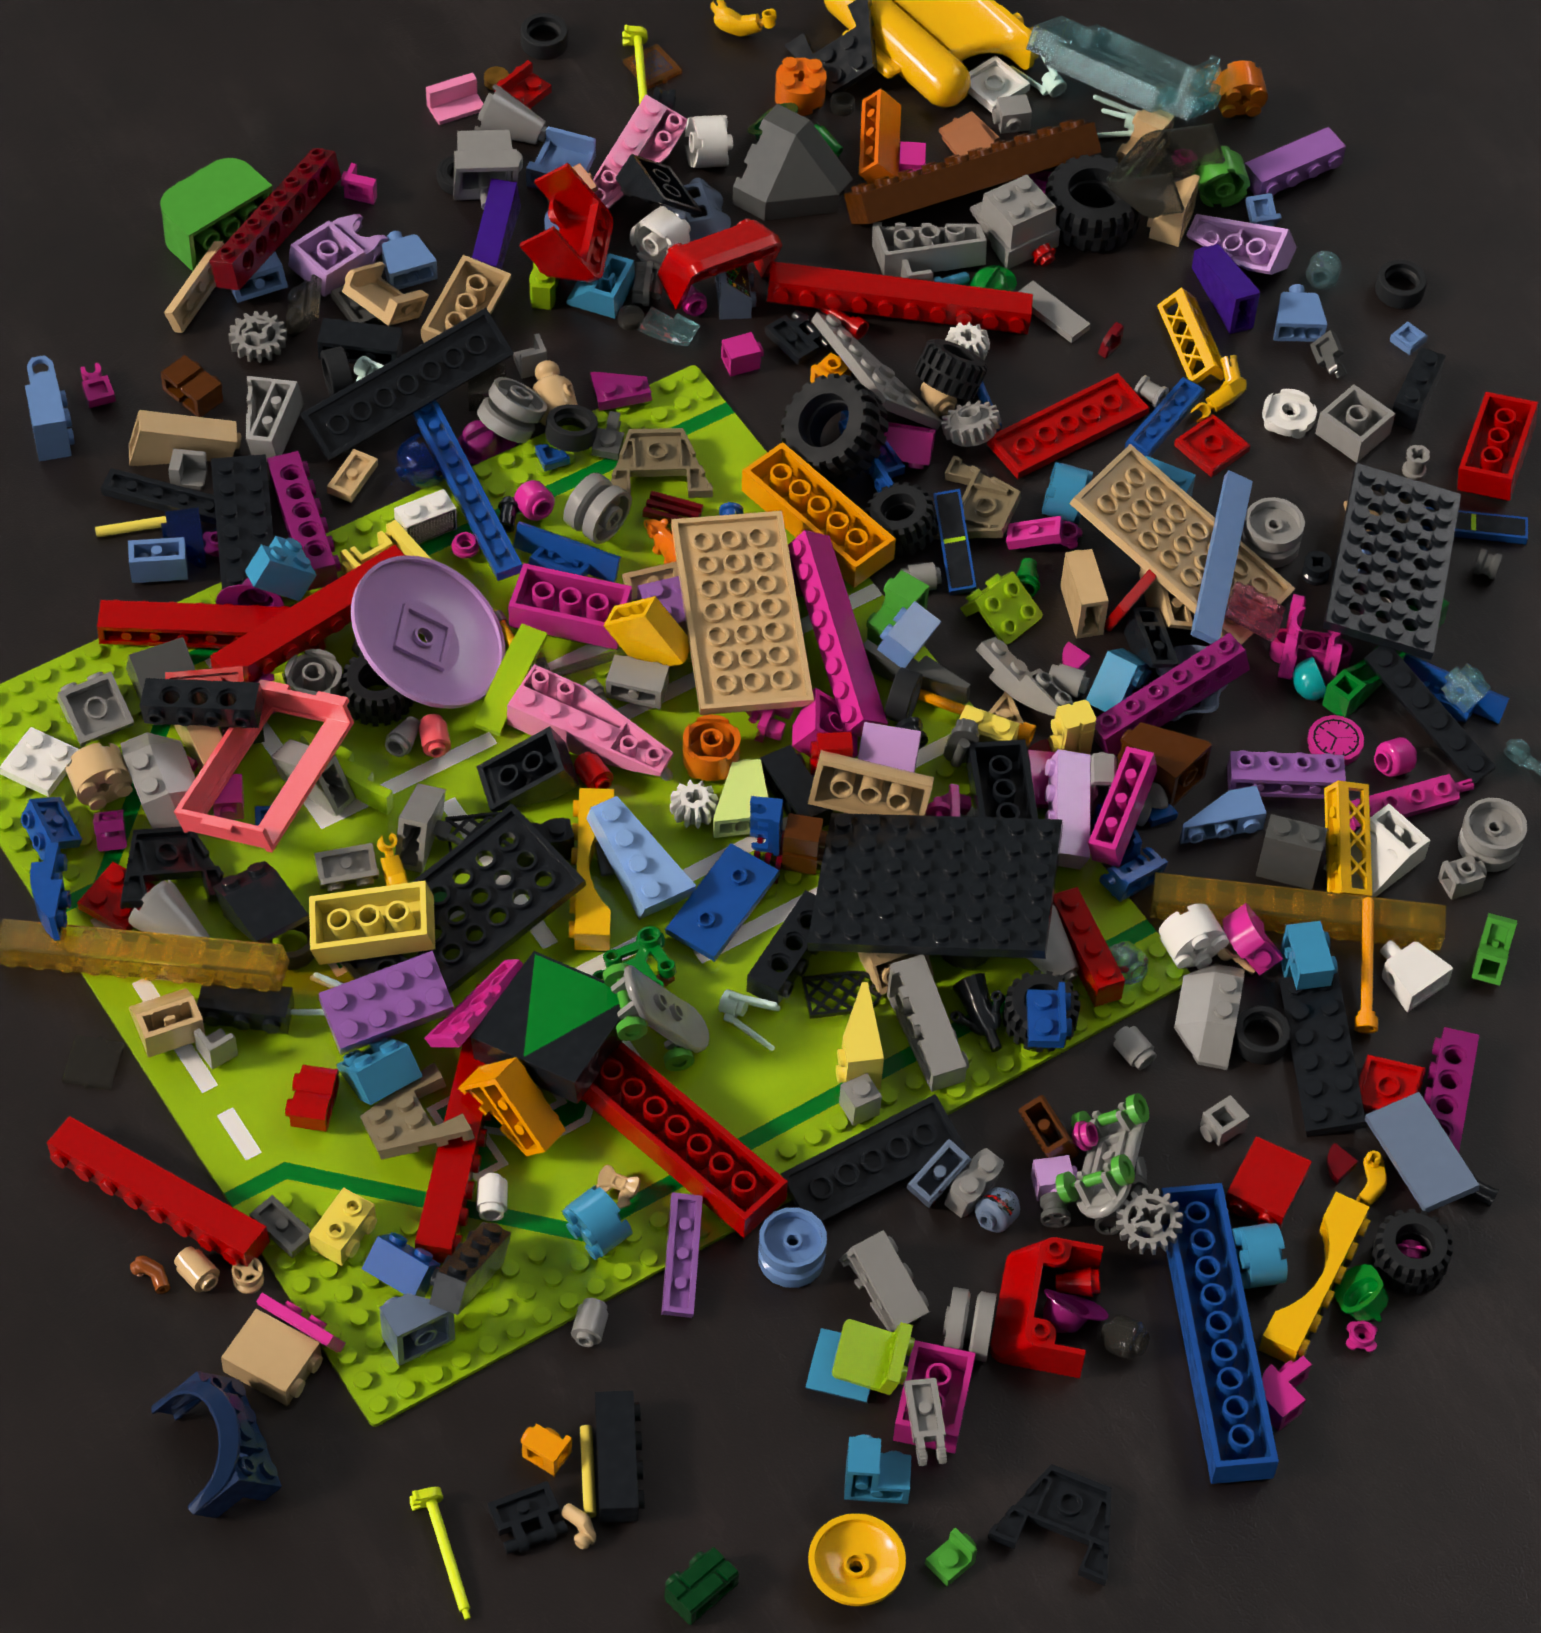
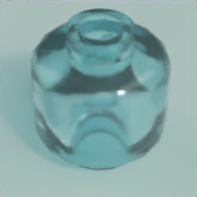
M1320 251L1314 254L1306 269L1308 282L1317 289L1326 290L1336 285L1342 271L1340 258L1330 251Z
M1122 941L1109 948L1125 978L1124 985L1138 983L1145 978L1148 972L1149 960L1147 955L1130 941Z

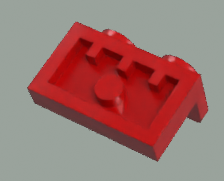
M529 60L516 67L511 74L499 80L496 84L529 109L552 92V85L533 73V63Z

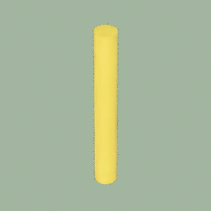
M178 514L95 527L96 536L98 538L179 525Z
M591 1425L580 1426L583 1509L590 1518L597 1516L593 1430Z

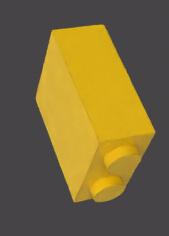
M656 596L614 606L603 625L624 652L635 659L659 662L669 667L679 666L688 659L690 652L688 635Z

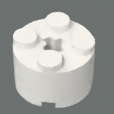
M726 115L694 116L687 119L685 137H689V145H685L690 167L712 168L728 166V150L733 148V138L731 134H727L728 120Z
M660 206L632 227L630 242L632 247L636 245L639 251L636 255L642 262H647V260L654 261V269H660L671 246L677 243H682L683 245L690 242L689 232L691 227L686 220L680 219L666 207Z
M1198 903L1187 906L1189 911L1182 915L1178 911L1173 913L1159 928L1161 942L1179 969L1194 966L1197 969L1205 968L1212 963V957L1229 944L1224 930L1208 905Z

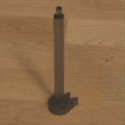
M622 648L553 670H550L545 657L536 659L537 663L535 665L563 677L611 662L614 654L628 655Z

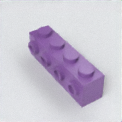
M1327 127L1245 162V167L1250 180V187L1248 186V189L1254 195L1272 193L1273 196L1281 190L1294 187L1304 180L1314 178L1327 170L1339 167L1343 163L1346 146Z
M1230 751L1227 764L1228 791L1257 785L1261 797L1324 799L1325 787L1338 780L1346 781L1344 755H1334L1331 753L1305 754L1302 752Z

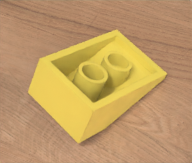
M862 982L843 1035L842 1049H837L839 1065H836V1077L838 1083H845L868 1073L879 1090L881 1089L884 1056L868 982Z

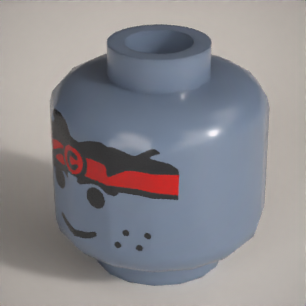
M1001 1187L990 1189L975 1205V1214L979 1224L991 1232L1000 1233L1005 1231L1020 1215V1205L1016 1194L1009 1189Z

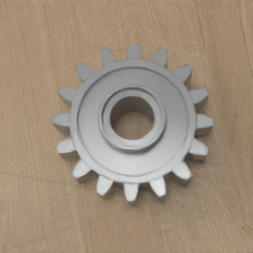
M978 400L975 404H971L969 401L966 403V406L957 405L956 410H948V415L943 416V422H941L943 433L947 440L952 439V443L956 445L970 447L990 440L996 434L997 429H1000L999 423H1001V418L996 405L991 406L990 402L981 404V400Z

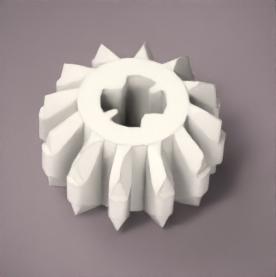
M970 321L967 325L958 322L956 328L950 327L947 338H945L946 341L970 350L982 360H985L990 349L987 330H981L980 324L972 326Z
M689 780L687 786L679 783L677 791H672L670 812L674 815L676 823L684 821L686 828L690 824H695L696 828L699 829L701 823L709 825L711 818H714L718 805L717 794H714L712 786L704 787L702 780L698 784H693Z

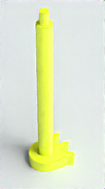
M624 25L625 31L622 32L623 46L635 47L640 104L647 94L643 44L648 40V33L644 27Z
M434 1486L412 1491L413 1495L409 1497L412 1511L428 1508L459 1612L463 1613L464 1620H468L471 1618L468 1611L470 1609L469 1602L438 1503L443 1500L441 1488Z

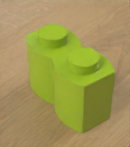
M533 262V270L529 278L530 305L536 309L551 310L556 302V287L559 284V278H551L542 274Z

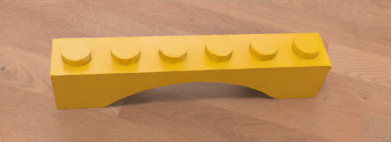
M579 788V800L573 799V817H578V823L572 824L574 841H578L577 847H572L571 865H577V872L586 882V886L576 893V896L570 898L569 913L575 914V921H569V938H574V950H610L611 910L601 900L590 876V864L595 854V842L598 840L586 818L591 807L614 797V789Z
M1335 1192L1320 1227L1325 1252L1324 1271L1315 1286L1305 1296L1290 1306L1275 1311L1263 1334L1259 1351L1285 1363L1290 1360L1295 1362L1298 1356H1305L1311 1342L1307 1337L1310 1331L1313 1333L1317 1332L1323 1318L1319 1313L1322 1307L1329 1308L1335 1292L1331 1289L1334 1283L1341 1284L1347 1270L1343 1265L1346 1259L1353 1260L1359 1246L1355 1241L1358 1235L1364 1237L1371 1220L1366 1218L1369 1206Z

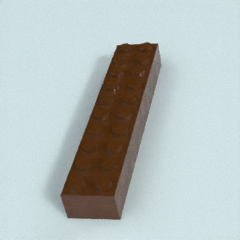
M1084 118L1062 121L1059 123L1060 126L1043 127L1037 129V133H1024L1014 136V140H1002L991 143V147L971 149L967 151L968 154L961 156L959 154L944 158L945 161L938 163L936 161L921 165L920 169L900 171L898 176H884L875 179V183L854 185L851 187V192L844 193L851 224L875 223L1020 178L1024 175L1049 169L1061 163L1065 164L1068 159L1073 157L1078 159L1081 155L1088 154L1090 156L1100 153L1102 151L1095 123L1085 122Z

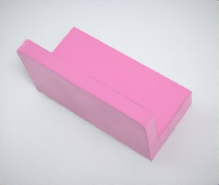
M473 72L426 87L427 107L438 125L480 113L483 102L477 94V78Z

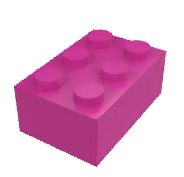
M915 1340L905 1381L928 1378L937 1379L946 1432L945 1448L946 1452L955 1454L976 1353ZM903 1386L893 1441L916 1445V1443L913 1444ZM925 1442V1447L936 1450V1442Z

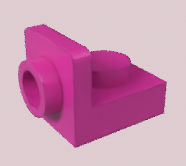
M351 163L348 171H344L341 177V186L344 187V198L374 205L377 199L376 179L357 175V164Z

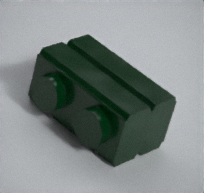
M712 1547L706 1553L703 1551L698 1552L690 1560V1567L683 1573L676 1571L665 1583L664 1599L689 1625H692L739 1584L738 1570L729 1561H726L725 1557L715 1547Z

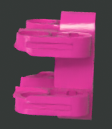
M1293 594L1286 629H1277L1273 633L1269 656L1273 661L1280 663L1278 678L1292 680L1294 667L1307 658L1314 657L1327 687L1336 677V674L1349 667L1353 651L1352 645L1348 641L1343 640V634L1328 630L1327 633L1302 629L1306 599L1305 596Z

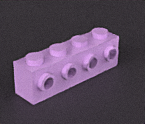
M1057 749L1045 765V775L1048 776V785L1045 790V801L1048 802V810L1045 814V819H1062L1063 822L1058 866L1081 870L1090 858L1088 841L1090 839L1091 755Z

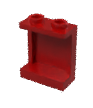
M1256 1136L1227 1191L1225 1198L1227 1209L1236 1216H1244L1258 1224L1276 1223L1281 1229L1284 1218L1300 1186L1304 1184L1308 1177L1312 1161Z

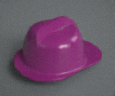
M481 420L470 422L458 438V442L470 464L483 462L515 447L517 442L497 435L486 427Z
M249 578L241 585L228 586L221 590L216 598V604L284 606V601L280 595L253 587Z
M1050 1289L1044 1290L1048 1298L1043 1308L1042 1319L1050 1321L1057 1333H1076L1088 1320L1105 1321L1108 1319L1109 1314L1107 1311L1091 1300L1076 1295L1058 1293Z

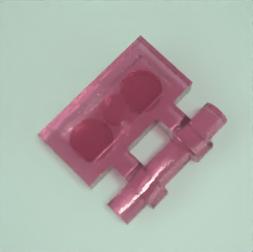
M1236 581L1232 587L1233 594L1229 598L1225 617L1272 642L1277 637L1285 607L1277 603V599L1272 596L1266 597L1255 591L1256 588L1250 584L1244 585Z

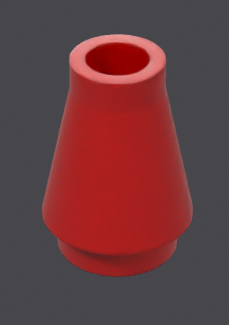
M1091 1266L1064 1274H1056V1291L1058 1293L1093 1297V1294H1101L1099 1269H1091Z

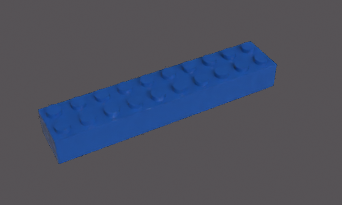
M1214 1183L1162 1188L1160 1196L1163 1197L1167 1193L1171 1194L1170 1203L1177 1201L1179 1203V1210L1177 1212H1182L1183 1221L1180 1222L1182 1224V1233H1175L1177 1235L1176 1244L1167 1242L1168 1250L1166 1252L1211 1484L1274 1478L1279 1460L1223 1184ZM1170 1219L1167 1220V1224L1163 1225L1164 1232L1169 1227Z

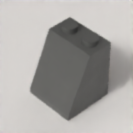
M181 637L130 654L126 670L141 701L146 678L165 679V672L195 670L185 640Z
M1271 814L1256 876L1312 890L1328 828Z

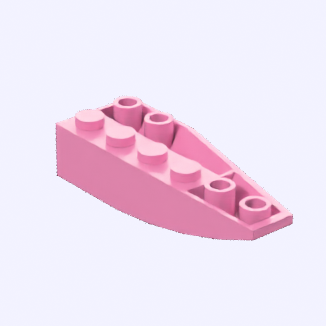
M647 94L642 99L593 178L594 183L598 187V190L594 193L608 209L625 195L615 178L629 156L634 154L662 163L667 159L686 128L687 118Z
M535 664L507 705V725L531 736L550 726L566 742L569 752L580 755L590 751L593 754H597L605 764L661 776L673 757L671 750L585 686Z

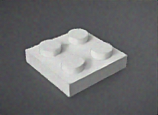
M996 55L969 72L971 86L968 94L991 113L992 109H996L997 98L1023 95L1030 90V83Z
M30 727L1 764L0 775L49 797L66 776V764L69 766L72 762L70 757L79 749Z

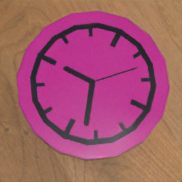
M1336 715L1325 716L1315 721L1310 727L1307 737L1308 748L1311 754L1331 753L1334 755H1344V763L1349 765L1356 761L1362 753L1364 735L1361 728L1354 721L1346 717Z

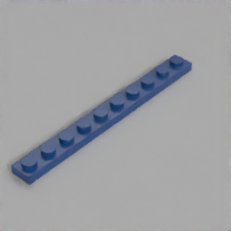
M437 400L414 412L412 416L497 580L500 581L519 574L523 564Z

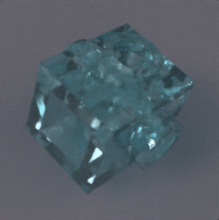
M1467 663L1461 669L1457 666L1454 667L1444 677L1447 682L1441 690L1450 703L1456 704L1463 713H1466L1486 695L1491 686L1484 680L1483 674L1477 668Z

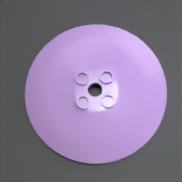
M406 555L388 558L374 565L362 577L355 588L351 603V621L356 641L370 666L388 685L413 701L436 708H461L471 705L486 696L506 654L505 640L501 625L493 608L483 594L467 578L438 561L425 557ZM418 633L425 636L427 643L420 640Z

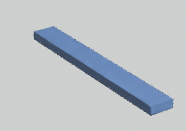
M1230 470L1224 475L1190 634L1209 644L1214 643L1221 637L1253 481Z

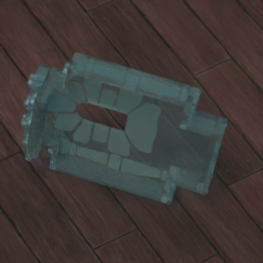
M1059 16L1034 25L1026 50L1046 58L1043 65L1150 113L1161 109L1189 121L1215 109L1221 99L1219 94L1221 86L1213 83L1221 71V67H1219L1221 58L1211 55L1208 61L1193 67L1098 24L1086 27L1064 16Z

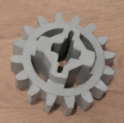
M254 311L253 316L244 313L243 320L236 318L235 325H230V333L228 335L232 352H238L239 358L246 355L248 362H251L253 358H257L258 362L261 363L263 357L272 360L273 353L280 355V348H286L287 330L284 327L283 321L278 322L277 315L269 318L267 311L263 315H259L258 311Z
M1145 1187L1142 1189V1195L1140 1196L1132 1191L1131 1201L1125 1200L1122 1204L1123 1209L1116 1211V1218L1120 1219L1116 1221V1230H1122L1119 1233L1120 1240L1129 1239L1128 1248L1131 1250L1137 1245L1139 1246V1253L1142 1255L1146 1248L1151 1250L1152 1255H1156L1157 1247H1161L1166 1252L1168 1250L1167 1242L1176 1244L1177 1235L1175 1233H1182V1224L1180 1222L1183 1221L1182 1212H1177L1179 1210V1203L1177 1201L1170 1203L1171 1194L1169 1193L1163 1197L1159 1196L1158 1188L1154 1190L1153 1194H1148V1190ZM1135 1211L1136 1217L1131 1219V1223H1128L1130 1215ZM1170 1219L1169 1227L1164 1232L1163 1225L1167 1224V1220Z

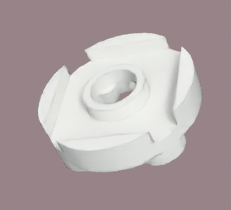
M1282 389L1278 394H1270L1265 399L1262 411L1264 427L1268 431L1283 436H1292L1297 439L1304 437L1306 432L1313 427L1317 414V408L1315 404L1313 406L1310 402V397L1304 392L1295 389ZM1288 410L1293 411V415H1287L1285 413Z

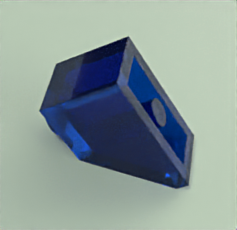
M190 508L166 511L167 523H161L163 538L184 537L187 560L200 568H207L199 509Z

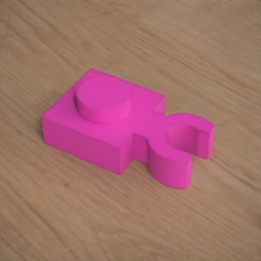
M95 363V371L93 373H88L84 366L81 367L82 389L89 408L116 402L108 375L102 376L100 364Z

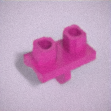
M794 707L745 711L750 716L749 722L756 723L757 720H760L757 726L759 730L755 741L763 743L765 737L780 741L786 723L774 719V717L777 715L789 720L793 714Z
M951 783L947 794L941 797H934L933 802L927 805L926 816L960 817V814L967 815L972 805L971 797L959 794V785Z

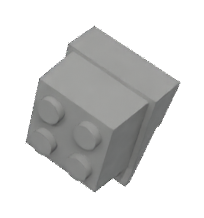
M509 130L457 131V151H454L453 200H480L481 208L484 210L491 178L518 183L517 149L512 148Z
M1024 175L984 193L983 201L970 207L973 216L990 240L992 249L1007 269L1032 259L1033 251L1045 243H1049L1052 248H1056L1059 245L1060 228L1056 225V206L1028 175Z

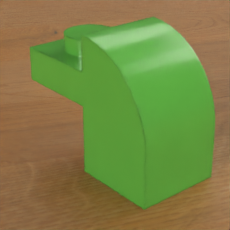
M1488 913L1471 978L1500 986L1517 920Z

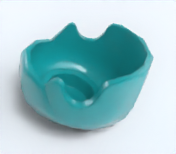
M1314 657L1307 658L1298 663L1293 672V685L1297 693L1310 701L1324 698L1326 692V685Z

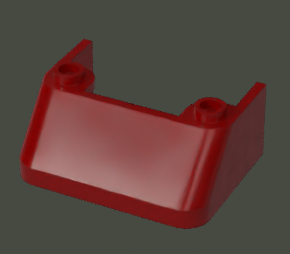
M566 163L534 181L536 186L550 200L548 217L553 224L560 228L559 231L553 226L521 242L520 248L537 265L538 270L547 277L592 283L603 276L613 229V217L609 209L569 163Z
M747 218L740 221L736 226L683 245L682 243L674 244L668 249V253L657 275L675 309H679L691 285L751 262L754 263L761 278L766 277V274L771 269L772 261H775L783 244L776 233L757 220Z
M1051 1237L1014 1250L1007 1256L990 1344V1353L997 1362L1080 1378L1086 1350L1055 1344L1056 1329L1054 1325L1046 1319L1034 1317L1043 1266L1073 1271L1091 1266V1269H1099L1104 1246Z

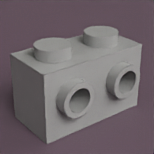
M614 654L606 678V698L661 709L669 684V666L662 665L659 662H648L631 656Z

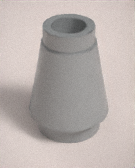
M409 716L386 735L385 747L390 754L402 757L410 753L419 732V720Z

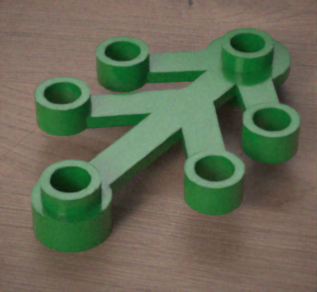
M653 926L642 928L638 932L635 942L616 950H608L603 955L607 968L611 965L622 963V958L636 954L634 958L623 963L634 966L662 987H664L663 981L657 979L647 963L650 954L658 963L657 968L660 977L668 979L677 972L675 962L669 959L662 949L665 945L664 934ZM598 970L592 976L602 980L604 970Z

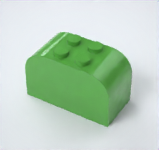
M236 158L219 159L199 169L196 173L169 188L161 198L160 204L166 246L188 268L194 271L214 241H222L225 244L273 192L272 184L247 162Z

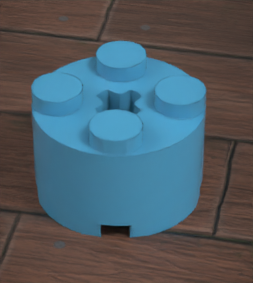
M1055 462L1050 476L1049 487L1045 493L1042 514L1050 517L1061 516L1062 520L1079 524L1082 514L1069 503L1091 482L1093 472Z
M596 1185L592 1186L562 1210V1214L569 1222L566 1224L567 1229L575 1239L580 1237L586 1243L585 1249L594 1260L603 1257L632 1235V1229L627 1219L622 1222L620 1221L621 1218L618 1212L621 1210L602 1188H596Z
M1265 1223L1232 1228L1244 1290L1285 1283L1287 1281L1288 1268L1287 1259H1282L1281 1249H1284L1285 1245L1279 1226L1276 1223Z

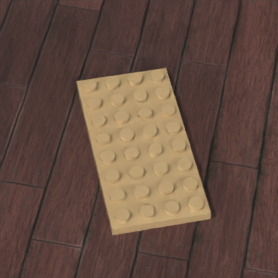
M1130 444L1087 484L1069 504L1146 572L1150 569L1157 577L1155 580L1195 614L1215 517ZM1240 541L1221 632V638L1230 632L1241 645L1295 590L1288 581L1242 541Z
M782 511L672 519L671 528L700 715L803 707L813 703L814 697Z

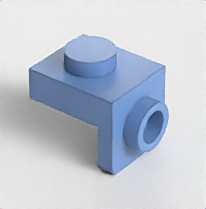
M1272 193L1248 196L1245 199L1250 223L1275 227L1282 219L1280 213L1276 214Z

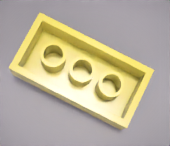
M426 881L309 896L310 951L319 965L435 949L434 896Z

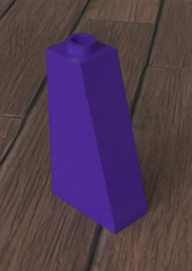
M491 178L472 256L473 259L500 270L502 269L521 209L517 182Z
M1219 244L1196 249L1194 251L1192 269L1228 333L1233 334L1252 329L1260 297L1258 288Z

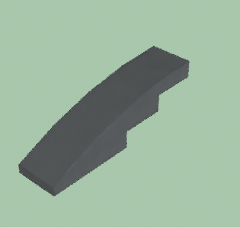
M867 640L863 645L871 670L890 681H894L900 667L879 652L877 645ZM927 655L919 662L913 658L907 665V669L923 674L921 689L964 705L969 701L971 685Z

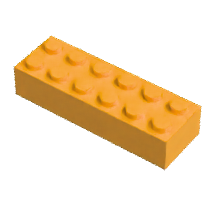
M780 443L742 470V491L764 511H782L785 529L794 537L800 535L804 530L830 536L842 577L853 588L894 560L896 538L785 443Z

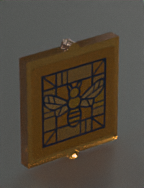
M658 44L643 50L647 90L661 83H667V80L682 74V69ZM634 54L623 59V64L637 78Z

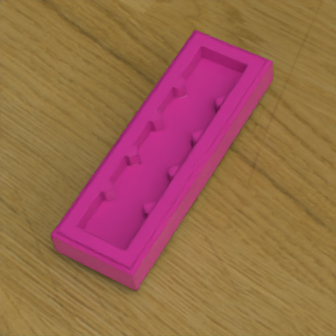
M261 1293L256 1301L260 1307L336 1353H340L346 1344L324 1330L327 1324L313 1315L308 1320L302 1317L301 1313L303 1310L288 1300L285 1305H282Z

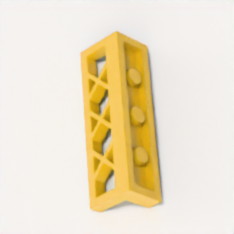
M1181 287L1159 303L1157 307L1188 380L1198 384L1212 374L1222 381L1225 378L1222 363L1220 362L1222 357L1196 297ZM1177 302L1178 308L1175 316L1169 315L1167 309ZM1180 322H1186L1187 324L1183 335L1177 334ZM1188 341L1195 342L1192 354L1185 353ZM1197 360L1203 361L1205 368L1194 374L1193 370Z
M1338 780L1324 788L1325 828H1328L1326 834L1327 899L1339 900L1347 895L1371 897L1372 867L1369 784ZM1349 790L1360 792V804L1357 807L1349 800ZM1353 816L1361 824V831L1357 835L1350 828V819ZM1354 844L1362 852V859L1358 863L1351 856V847ZM1355 872L1362 879L1363 889L1352 888L1351 876Z

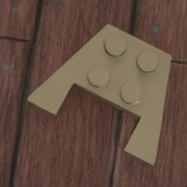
M683 428L628 430L619 454L618 463L612 473L611 483L613 485L620 486L631 495L630 477L687 476L688 498L713 497V487L711 483H708L702 465H699L696 453Z
M953 456L945 471V480L968 485L962 497L968 539L1003 538L1021 500V491L994 476L992 478L987 477L980 472L979 468L974 465L969 467L962 463L961 458ZM937 526V529H938L937 534H936V535H933V538H934V539H940V533H939V527H938V526Z
M435 1063L430 1064L421 1071L423 1077L388 1095L360 1116L381 1160L418 1152L420 1150L419 1146L436 1143L437 1147L449 1145L448 1140L462 1137L463 1141H468L475 1138L463 1114L433 1126L418 1100L446 1087L444 1079Z

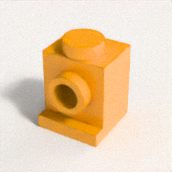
M831 352L817 365L811 366L810 382H815V378L824 375L828 377V374L838 373L840 376L844 374L851 376V370L840 356H836Z
M537 1423L534 1427H528L521 1438L522 1457L555 1476L572 1453V1438L566 1435L564 1439H561V1436L555 1430L549 1427L543 1428Z

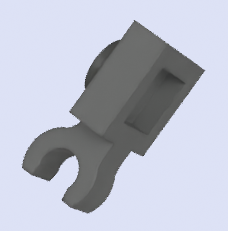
M1329 330L1310 344L1319 366L1322 368L1326 367L1331 375L1335 373L1338 380L1347 374L1344 365L1338 359L1344 354V351L1335 332Z
M610 411L606 429H597V436L592 446V456L613 460L619 459L624 442V433L619 432L621 413Z

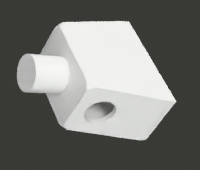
M1390 940L1380 950V953L1387 959L1383 968L1382 978L1407 1012L1449 983L1453 967L1419 942H1412L1404 949H1401L1393 940Z

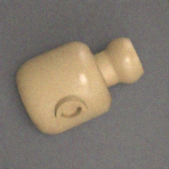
M551 360L540 362L534 372L538 381L534 384L532 390L547 405V410L541 421H539L546 426L547 416L552 409L561 405L578 404L571 381L559 375L560 369L557 363Z

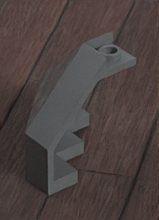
M776 104L763 118L759 127L763 131L760 139L756 144L752 143L744 160L747 168L743 177H737L733 185L732 204L764 221L838 212L839 200L844 195L845 187L852 181V176L810 119Z

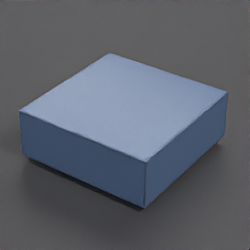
M1407 321L1391 334L1390 342L1408 355H1411L1427 341L1428 335Z

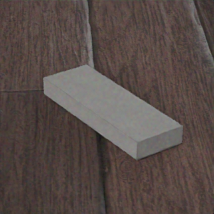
M1031 281L1018 291L1033 294L1032 314L1070 343H1073L1090 330L1089 322L1035 281Z

